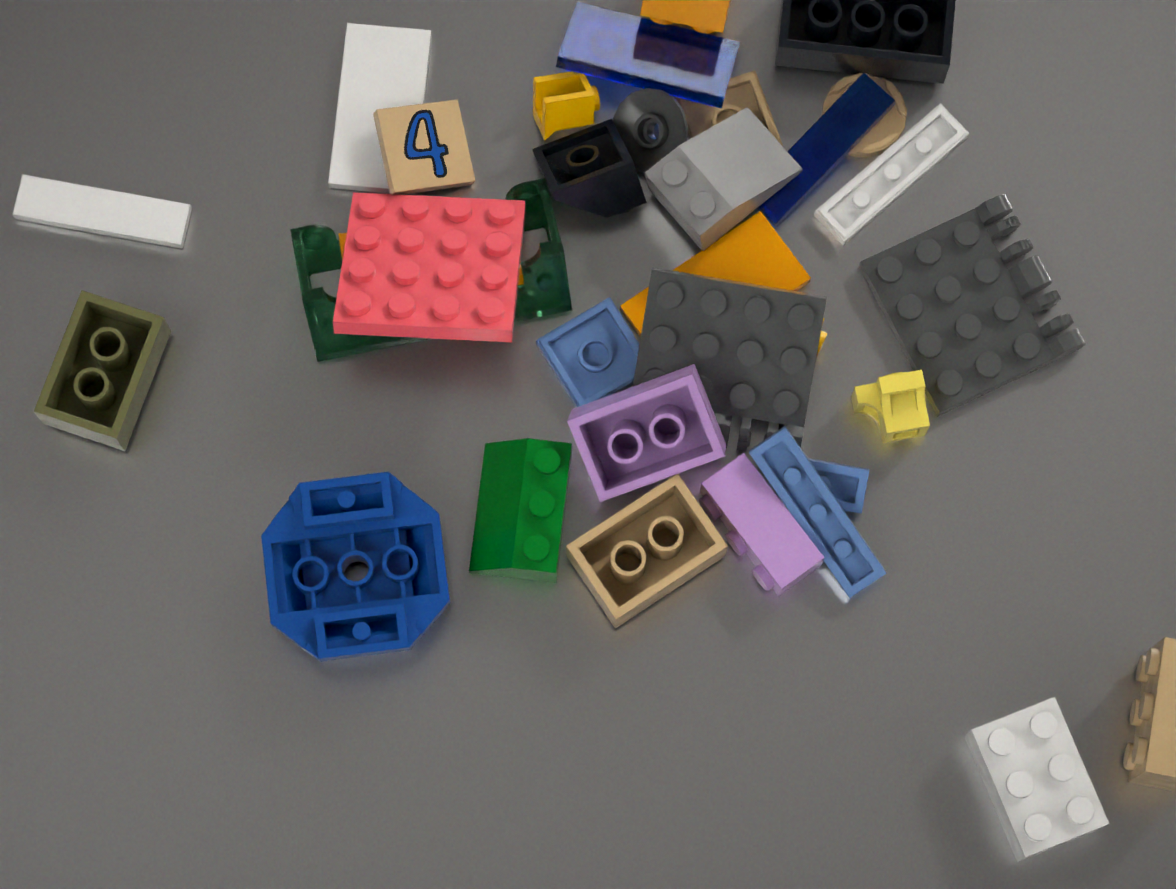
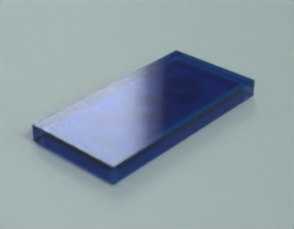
M577 2L557 56L556 67L641 89L663 90L673 97L722 109L741 42L699 33L674 25H662L650 19Z

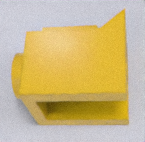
M583 69L533 77V117L544 141L556 130L594 124V111H599L600 97L597 87L595 85L590 86Z

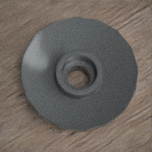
M644 88L630 93L619 104L613 117V122L634 162L637 172L645 173L677 146L687 141L688 124L684 110L673 96L660 89ZM656 124H658L659 126L658 138H656L654 135V127Z

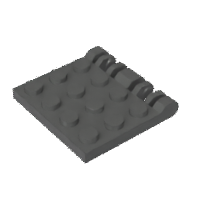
M1005 194L989 199L975 209L871 256L859 264L865 280L913 371L922 369L926 386L925 394L937 417L1072 354L1086 345L1077 328L1061 334L1047 343L1046 338L1065 330L1074 323L1070 314L1059 315L1040 328L1033 315L1052 308L1061 300L1057 290H1054L1026 304L1024 298L1043 290L1052 283L1038 255L1025 259L1010 269L1005 265L1033 249L1030 240L1025 239L1015 242L1001 252L997 250L993 241L1013 233L1021 225L1018 217L1015 215L999 221L986 229L985 226L1004 218L1013 211Z
M652 268L633 386L695 364L726 442V449L732 415L742 417L737 443L738 451L746 452L747 447L750 446L752 419L769 422L764 440L778 431L779 423L786 424L787 429L801 448L827 297Z

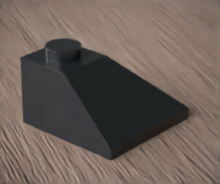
M612 119L532 149L551 194L556 201L604 218L627 213L634 207L647 203L634 162Z

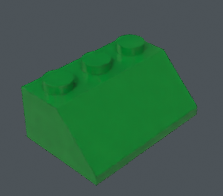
M531 438L485 443L469 573L557 583L572 460V443Z

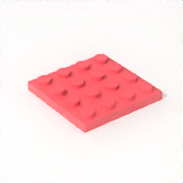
M353 192L333 316L334 334L512 343L526 213L525 201Z

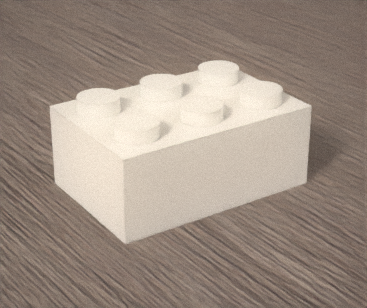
M1055 697L974 728L964 736L1017 862L1097 831L1110 824Z

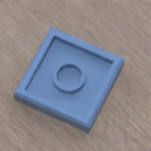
M610 297L536 340L537 347L576 408L623 391L633 385L640 344Z

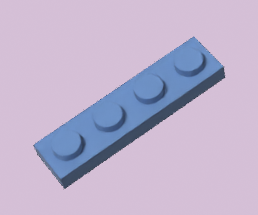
M786 426L749 450V454L789 512L824 556V562L849 598L886 574L884 567Z

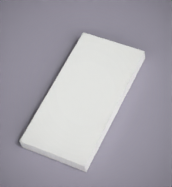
M347 23L328 181L329 188L390 193L373 113L377 109L425 103L432 40L431 30Z

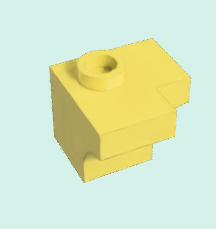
M922 369L891 373L878 377L876 383L854 387L851 395L854 414L867 415L877 423L882 443L926 435L930 422L926 408V386Z

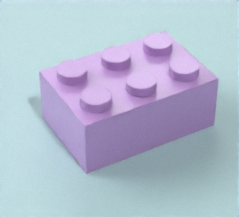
M695 364L571 410L567 420L600 502L725 457L726 442Z

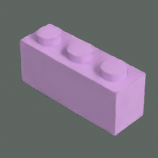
M742 453L701 483L699 492L702 495V498L699 499L701 507L713 521L719 518L729 531L725 534L727 541L739 556H742L744 553L747 554L756 566L752 569L753 575L766 591L772 588L778 596H781L822 565L824 556L745 453Z

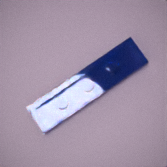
M863 73L787 151L802 167L803 171L756 209L761 211L777 227L893 108L895 100L868 75Z

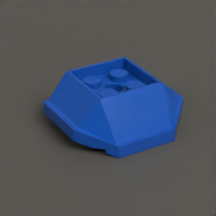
M390 472L301 482L261 535L270 623L275 629L320 662L409 651L450 605L440 515ZM363 562L368 565V573L362 580L351 581L345 577V570L351 563Z

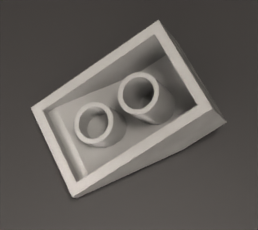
M746 107L677 146L647 170L645 177L651 193L698 247L704 251L799 175L803 169L753 112Z

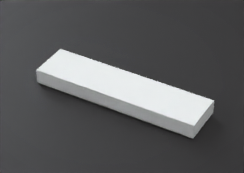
M940 103L815 211L814 216L844 246L961 145L970 133Z
M22 174L12 215L17 220L183 249L192 208L190 204Z

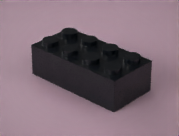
M782 0L775 65L850 74L867 73L872 74L871 76L944 84L950 67L956 0Z

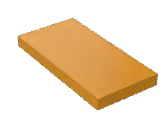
M761 211L726 233L706 250H701L672 270L798 291L810 283L811 280L809 274ZM649 286L620 305V311L640 338Z

